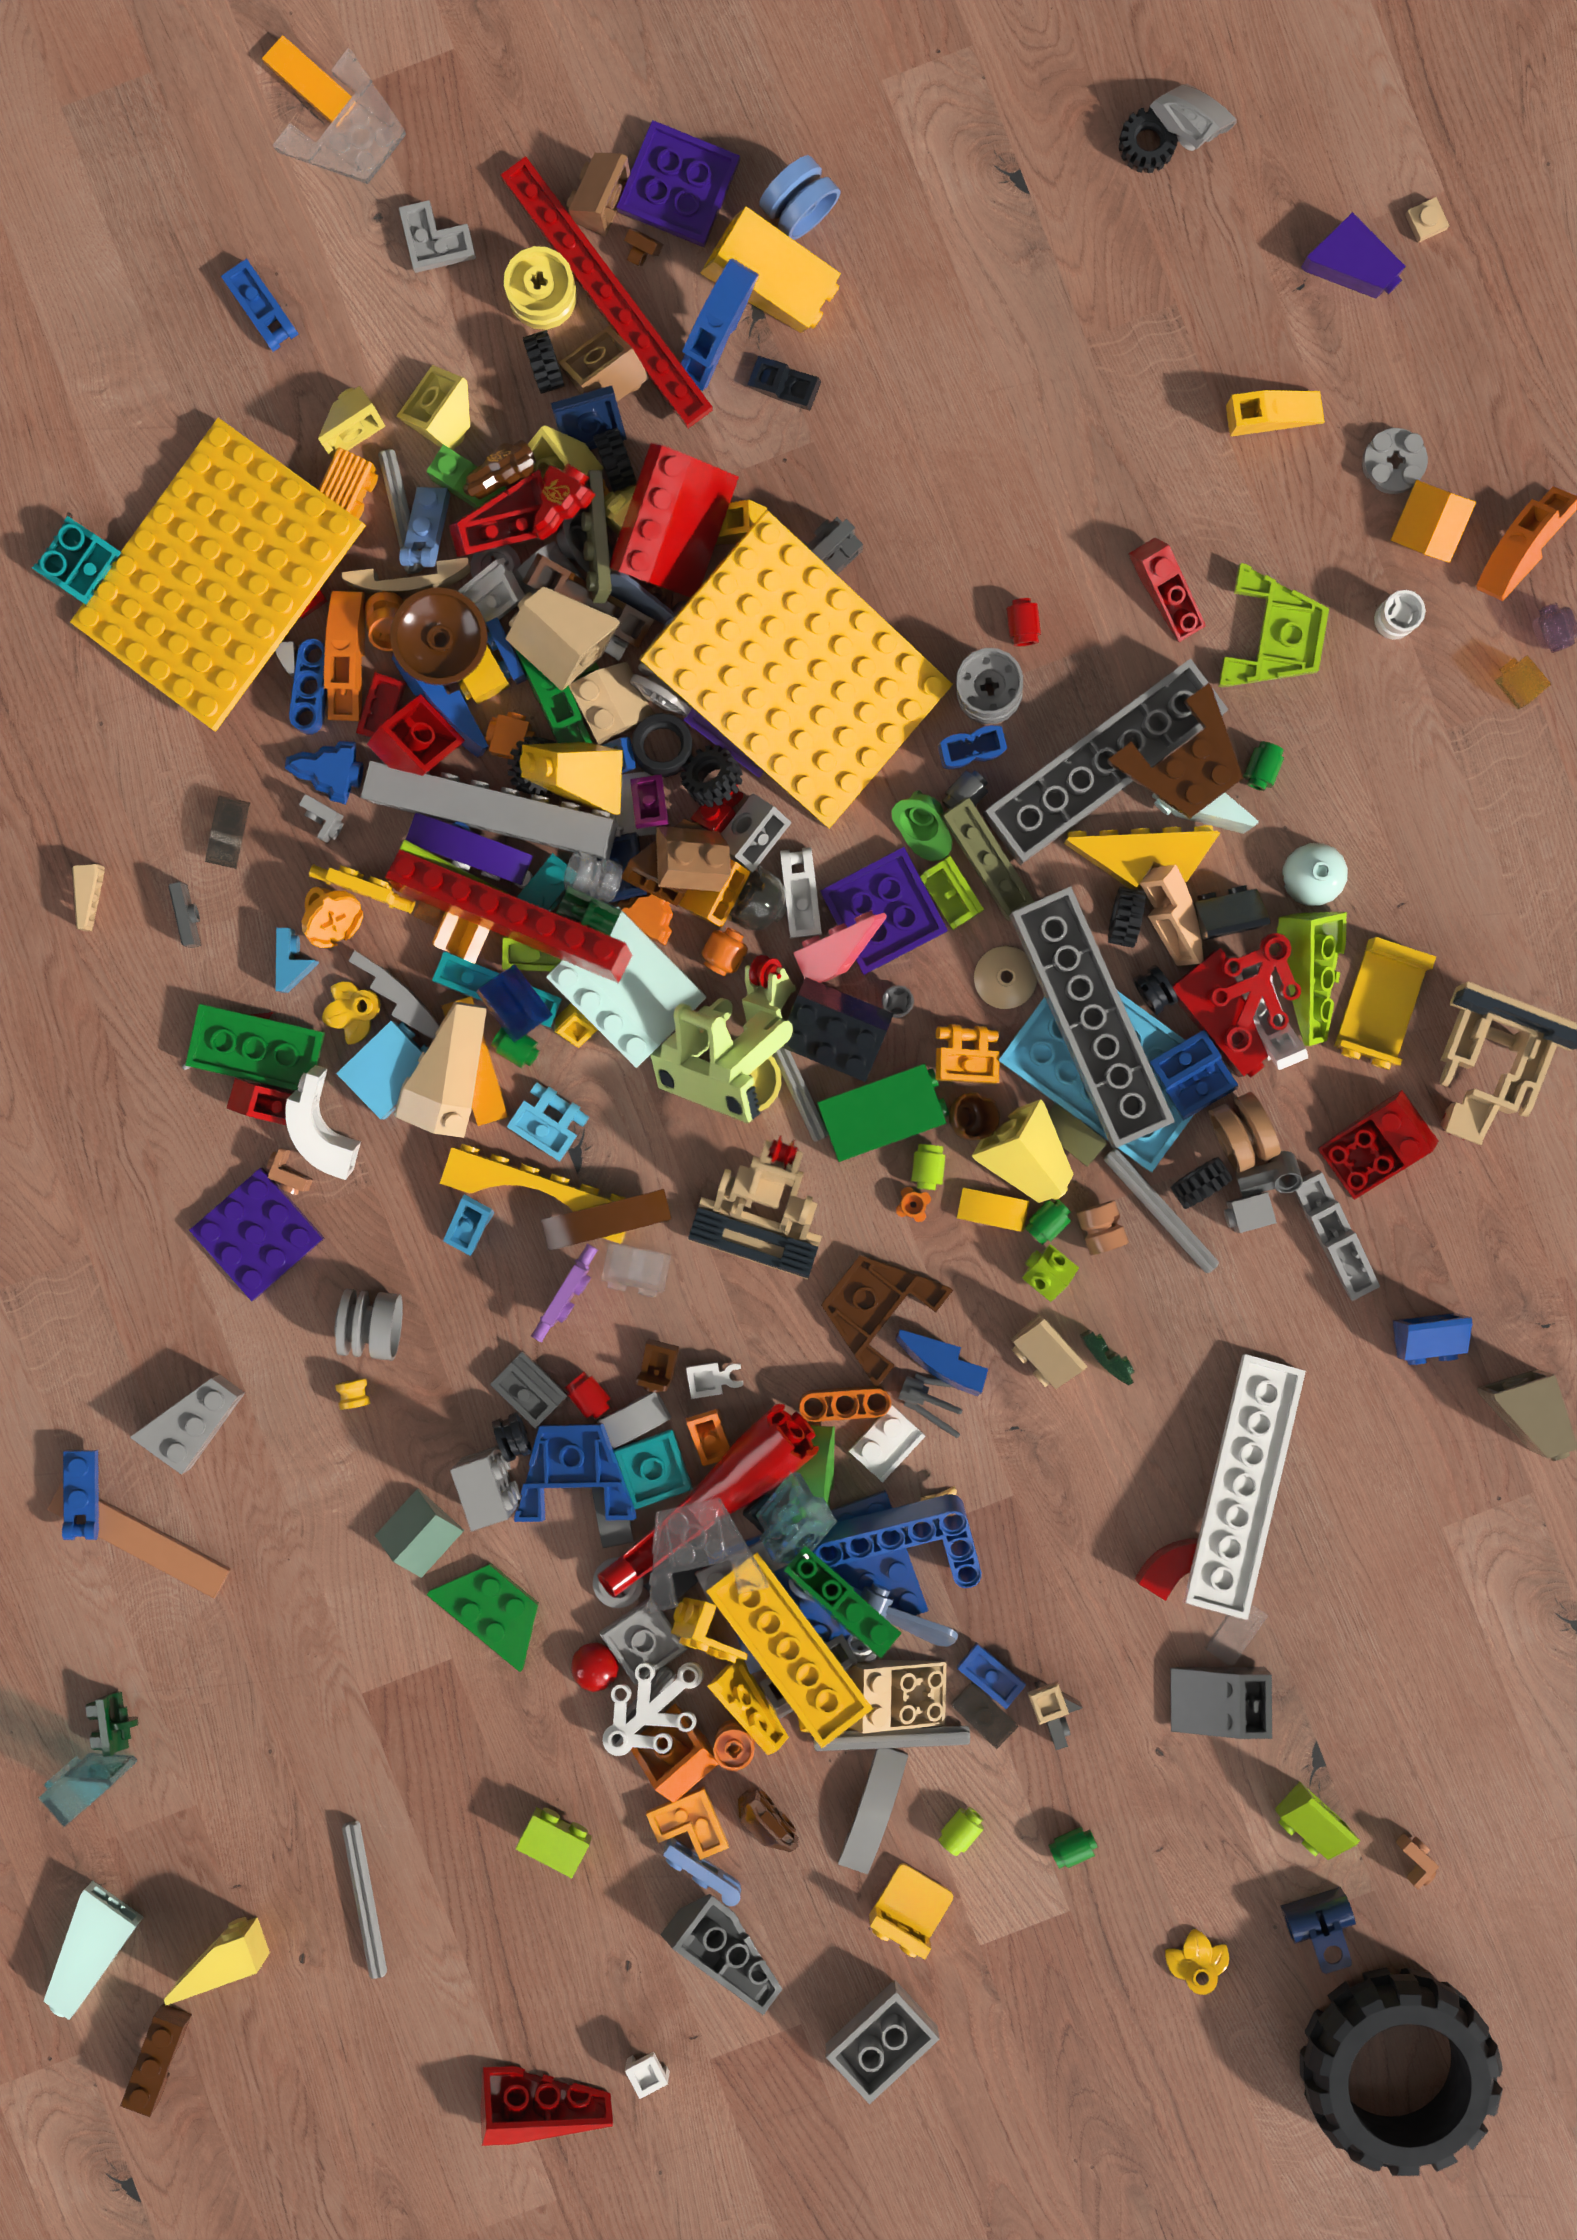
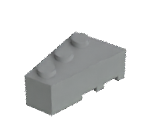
M221 1375L215 1376L130 1438L182 1475L193 1467L245 1392Z

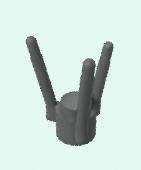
M917 1373L915 1378L907 1376L898 1399L905 1401L904 1406L915 1410L955 1438H959V1432L917 1404L923 1405L924 1401H927L948 1411L961 1414V1408L928 1395L930 1387L924 1384L943 1387L952 1386L937 1378L925 1377Z

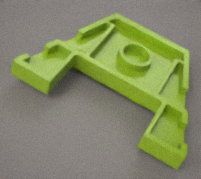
M1240 563L1234 594L1266 599L1256 662L1224 657L1218 687H1229L1317 673L1320 667L1329 608L1294 589L1292 591L1268 575L1264 576L1251 569V566Z

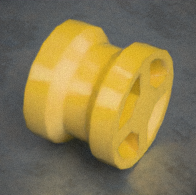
M366 1378L335 1384L336 1392L340 1394L341 1398L338 1403L339 1410L356 1408L371 1403L370 1397L365 1392V1387L367 1386Z

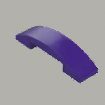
M416 812L406 837L407 841L424 850L519 885L523 884L533 855Z

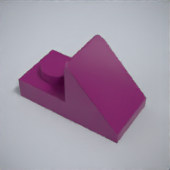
M662 774L630 779L636 829L669 824Z

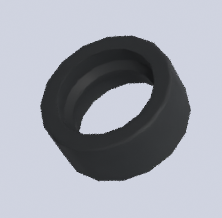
M658 713L646 717L638 724L633 733L632 749L635 761L644 772L652 776L662 774V777L666 778L678 774L683 770L682 766L685 763L688 764V758L692 755V738L689 728L681 719L672 714ZM658 729H669L675 732L681 742V749L677 757L667 762L651 760L644 751V740L650 732Z

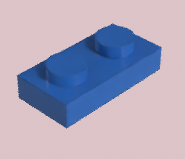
M496 617L486 622L489 629L487 641L492 651L499 649L503 660L498 663L505 678L509 679L512 677L516 685L526 681L527 678L511 644L506 640L507 635L498 618Z
M977 1642L957 1665V1669L1005 1709L1010 1706L1026 1686V1683Z

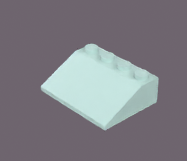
M621 911L610 936L625 942L633 956L619 983L563 960L546 978L637 1068L676 1029L674 1020L675 1008L683 1003L689 1005L694 1011L707 996Z

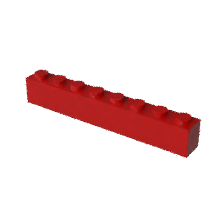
M400 849L385 876L395 891L616 983L620 982L633 956L626 943Z

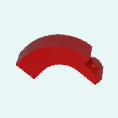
M1198 1538L1178 1540L1160 1548L1147 1559L1134 1579L1139 1585L1166 1601L1177 1582L1183 1576L1190 1573Z

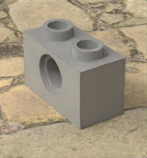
M752 793L721 835L729 845L730 858L753 873L792 822L773 805Z

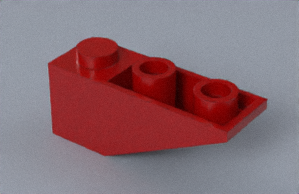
M1155 537L1128 553L1142 584L1178 642L1206 626L1169 544Z

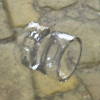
M579 850L575 851L566 868L564 887L567 890L568 886H571L586 894L589 892V895L599 900L611 902L620 886L622 865L619 862L606 858L597 861L595 855Z

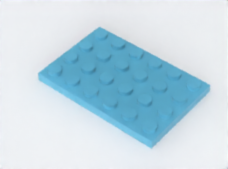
M1117 990L1149 1064L1153 1059L1186 1041ZM1044 996L1000 1056L999 1062L1108 1141ZM1154 1071L1155 1078L1175 1122L1117 1147L1149 1172H1153L1194 1116L1192 1115L1183 1121Z

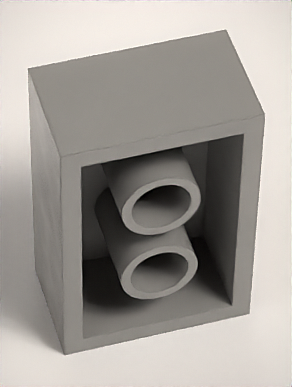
M498 1445L463 1457L450 1470L471 1532L509 1519L519 1505L517 1500L521 1499L516 1481L511 1482L507 1470L511 1469L510 1462L507 1463Z
M894 1980L825 2044L826 2058L870 2105L940 2040L938 2025Z

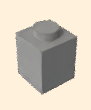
M1261 1192L1226 1202L1228 1209L1224 1210L1225 1220L1229 1228H1234V1232L1243 1233L1277 1223L1268 1192Z

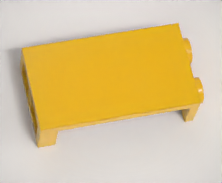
M1378 937L1368 940L1334 1047L1342 1049L1341 1055L1359 1060L1360 1056L1372 1059L1371 1065L1389 1070L1390 1066H1401L1403 1059L1398 1058L1426 970L1433 969L1436 956Z

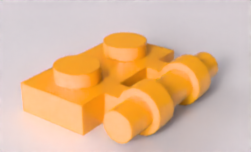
M949 1024L948 1027L938 1026L936 1028V1038L947 1039L948 1048H936V1080L988 1084L999 1083L1000 1051H988V1042L996 1043L998 1041L999 1033L997 1030H988L985 1026H975L974 1029L962 1028L959 1024ZM962 1040L973 1041L974 1050L962 1049Z

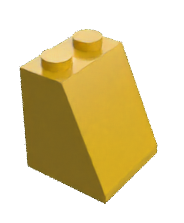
M588 742L522 745V755L520 757L521 777L577 805L605 811L614 815L620 814L622 750Z

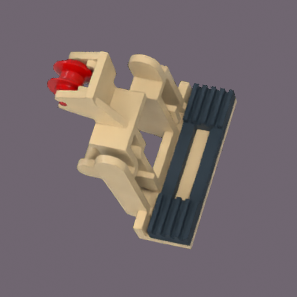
M1466 982L1456 987L1449 1004L1460 1009V1012L1441 1057V1061L1446 1062L1441 1074L1440 1084L1447 1087L1451 1083L1457 1066L1466 1069L1475 1066L1485 1038L1508 1046L1509 1051L1517 1053L1510 1073L1500 1076L1493 1095L1477 1089L1468 1090L1465 1093L1462 1104L1452 1103L1444 1112V1117L1440 1123L1444 1132L1457 1136L1462 1140L1482 1145L1483 1139L1498 1110L1507 1114H1512L1519 1110V1115L1528 1117L1533 1109L1556 1047L1568 1051L1577 1049V1023L1474 983ZM1494 1020L1520 1030V1032L1511 1035L1490 1027V1024Z
M781 1135L778 1141L773 1140L770 1142L766 1140L761 1157L754 1156L750 1168L740 1165L736 1177L730 1176L731 1170L725 1169L716 1201L701 1197L688 1241L808 1279L822 1236L808 1232L818 1203L812 1202L813 1197L807 1196L805 1200L796 1197L804 1172L798 1170L803 1152L797 1151L798 1148L794 1147L795 1140L789 1145L782 1143ZM776 1161L781 1162L784 1169L773 1166ZM785 1184L793 1186L781 1223L743 1211L744 1206L751 1208L753 1201L777 1209Z

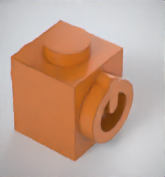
M508 712L507 716L498 714L497 718L492 717L485 737L492 756L513 760L514 755L510 754L512 748L519 749L516 743L518 741L524 742L525 737L535 736V732L531 731V724L525 721L526 716Z

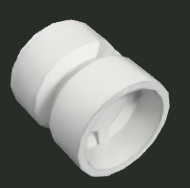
M1409 590L1397 591L1389 596L1378 607L1374 616L1375 627L1378 632L1385 638L1392 640L1401 639L1411 633L1424 620L1426 610L1422 598Z

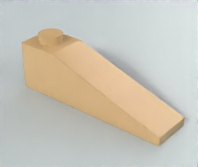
M454 1002L435 1032L436 1037L430 1047L418 1059L419 1064L411 1077H407L402 1084L394 1113L396 1118L433 1134L464 1138L473 1104L487 1010L485 1006Z

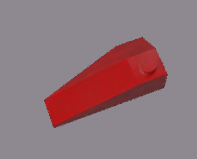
M516 2066L483 2067L480 2113L482 2146L513 2145L613 2126L611 2093L577 2083L572 2085L553 2080L552 2076L543 2074V2077L524 2072L525 2069Z

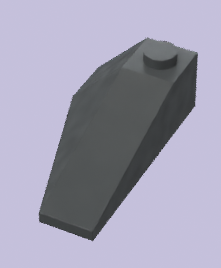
M711 1894L680 1908L660 1934L673 1950L762 2015L765 2014L782 1991L780 1984L759 1954L736 1914Z

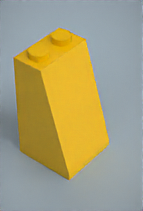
M748 207L743 208L731 219L700 274L716 283L728 261L734 258L759 274L748 302L800 333L809 327L812 329L816 327L823 315L820 308L825 300L830 302L839 288L836 281L841 274Z

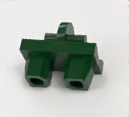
M568 886L556 914L610 936L622 910Z
M122 1691L110 1693L86 1704L87 1718L89 1720H98L99 1730L91 1733V1749L102 1751L103 1757L113 1756L118 1751L128 1749V1739H131L130 1728L137 1726L139 1722L138 1717H128L127 1706L123 1704Z

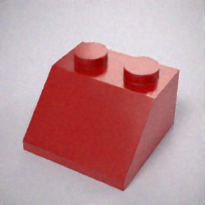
M420 694L380 725L367 745L389 768L423 776L462 745L465 740Z

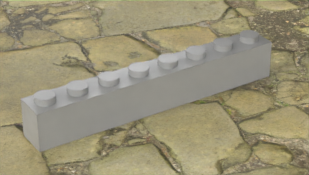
M382 760L380 763L369 762L361 798L370 803L411 813L416 812L452 823L461 822L468 827L609 861L618 823L610 819L611 814L608 812L592 809L591 814L581 812L580 806L568 802H562L560 807L549 804V798L532 794L531 799L519 797V791L506 787H501V791L498 792L490 790V784L477 780H471L470 785L459 782L460 777L442 772L440 777L429 775L430 771H428L425 775L421 776L389 768Z

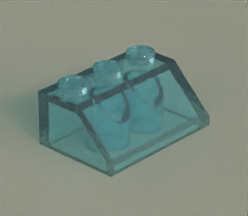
M89 1753L82 1760L76 1756L44 1784L47 1791L39 1799L60 1824L65 1827L108 1790L138 1760L135 1756L114 1754L113 1756L103 1757L102 1753Z

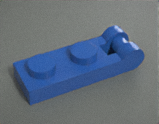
M247 258L221 276L273 352L281 347L279 344L290 337L292 340L299 335ZM278 320L281 327L271 333L267 326Z
M98 1450L63 1451V1540H75L76 1537H85L86 1540H97ZM77 1515H86V1523L77 1524Z

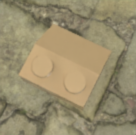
M627 662L596 670L568 685L599 745L606 744L636 729L638 724L646 717L654 715L646 698L630 683L633 673Z
M1039 1314L1010 1339L1016 1345L1011 1350L1023 1363L1029 1360L1037 1368L1033 1374L1044 1387L1051 1384L1057 1389L1088 1367Z

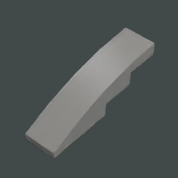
M354 950L349 962L376 977L370 989L397 1004L391 1015L430 1038L435 1039V1032L439 1028L440 1023L434 1014L408 987L389 971L362 953Z
M1318 1169L1303 1177V1184L1294 1192L1350 1300L1354 1301L1379 1288V1282L1356 1233L1351 1230L1339 1202L1335 1200L1323 1172Z

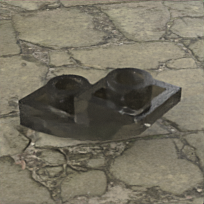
M219 795L205 862L237 869L243 836L247 826L250 802Z

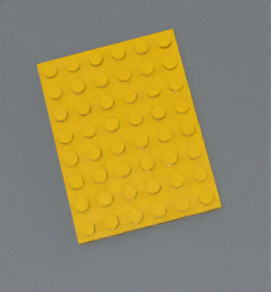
M218 417L121 550L122 553L117 561L111 564V569L97 590L94 591V595L88 604L85 605L83 603L70 623L216 732L366 525Z
M765 511L639 659L829 829L953 685L769 511Z

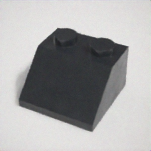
M1247 885L1228 889L1229 895L1217 897L1216 892L1198 895V902H1194L1193 905L1202 941L1259 929L1271 924L1270 917L1258 890H1248Z

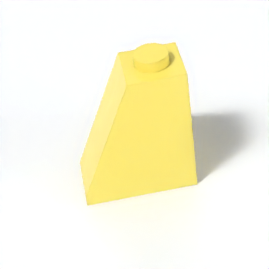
M1040 1099L1021 1106L1009 1114L1010 1120L1001 1125L992 1136L981 1139L972 1154L975 1161L1038 1203L1062 1197L1067 1192V1186L1074 1175L1045 1103Z

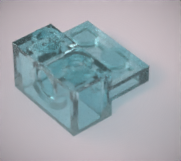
M798 1472L791 1473L756 1514L765 1531L760 1539L773 1562L790 1564L804 1546L813 1551L837 1522L824 1498L814 1497L801 1473Z

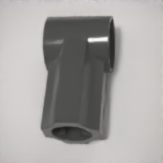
M1281 1151L1280 1155L1269 1159L1268 1163L1251 1167L1241 1173L1235 1171L1242 1197L1273 1189L1280 1193H1292L1303 1184L1296 1156L1289 1151Z

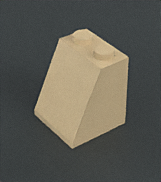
M543 586L535 594L529 592L520 600L517 605L520 610L509 622L511 628L506 640L562 691L602 657L620 622L608 614Z

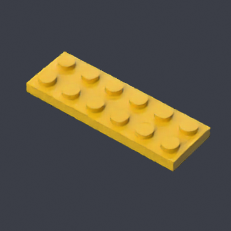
M758 1552L754 1553L706 1590L707 1594L821 1748L825 1747L873 1709Z

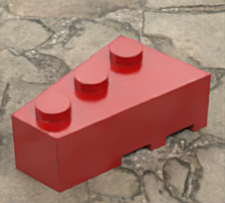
M540 469L535 470L527 477L521 478L449 525L457 557L538 538L532 534L535 516L542 505L540 494L544 488Z

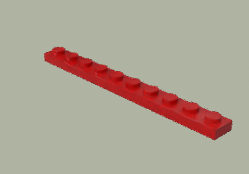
M525 156L500 174L502 181L552 248L560 253L569 263L573 276L613 330L633 348L651 381L686 428L689 429L712 412L713 406L528 158Z

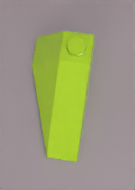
M1347 912L1295 913L1279 917L1277 933L1284 935L1290 941L1291 954L1287 962L1295 982L1301 987V995L1296 1000H1292L1304 1046L1326 1042L1328 1039L1334 1002L1330 995L1334 983L1339 982L1340 972L1335 970L1338 954H1344ZM1289 985L1290 995L1292 996L1295 993L1294 985Z

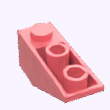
M872 911L855 917L856 924L848 928L843 923L829 929L830 936L822 940L818 935L803 941V948L793 954L804 980L807 977L816 982L824 983L846 973L887 918L886 913L874 915Z

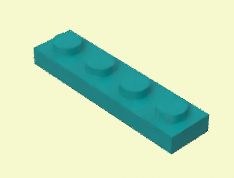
M445 951L432 979L437 984L550 1029L562 1001L560 997Z

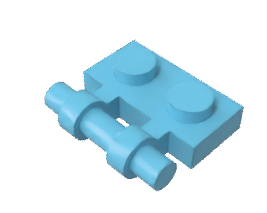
M536 1082L530 1093L540 1100L535 1107L524 1100L507 1127L560 1162L578 1136L569 1130L568 1126L574 1121L584 1127L589 1116L580 1111L581 1107L574 1102L570 1104L557 1096V1091L550 1086L545 1088ZM549 1105L563 1114L559 1122L544 1113Z

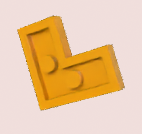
M705 1786L683 1795L675 1803L669 1801L646 1811V1816L658 1843L687 1831L699 1860L729 1848L728 1840Z

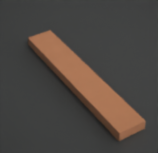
M63 1481L47 1510L64 1518ZM99 1499V1538L211 1598L217 1597L231 1571L230 1568ZM77 1515V1524H85L86 1515Z

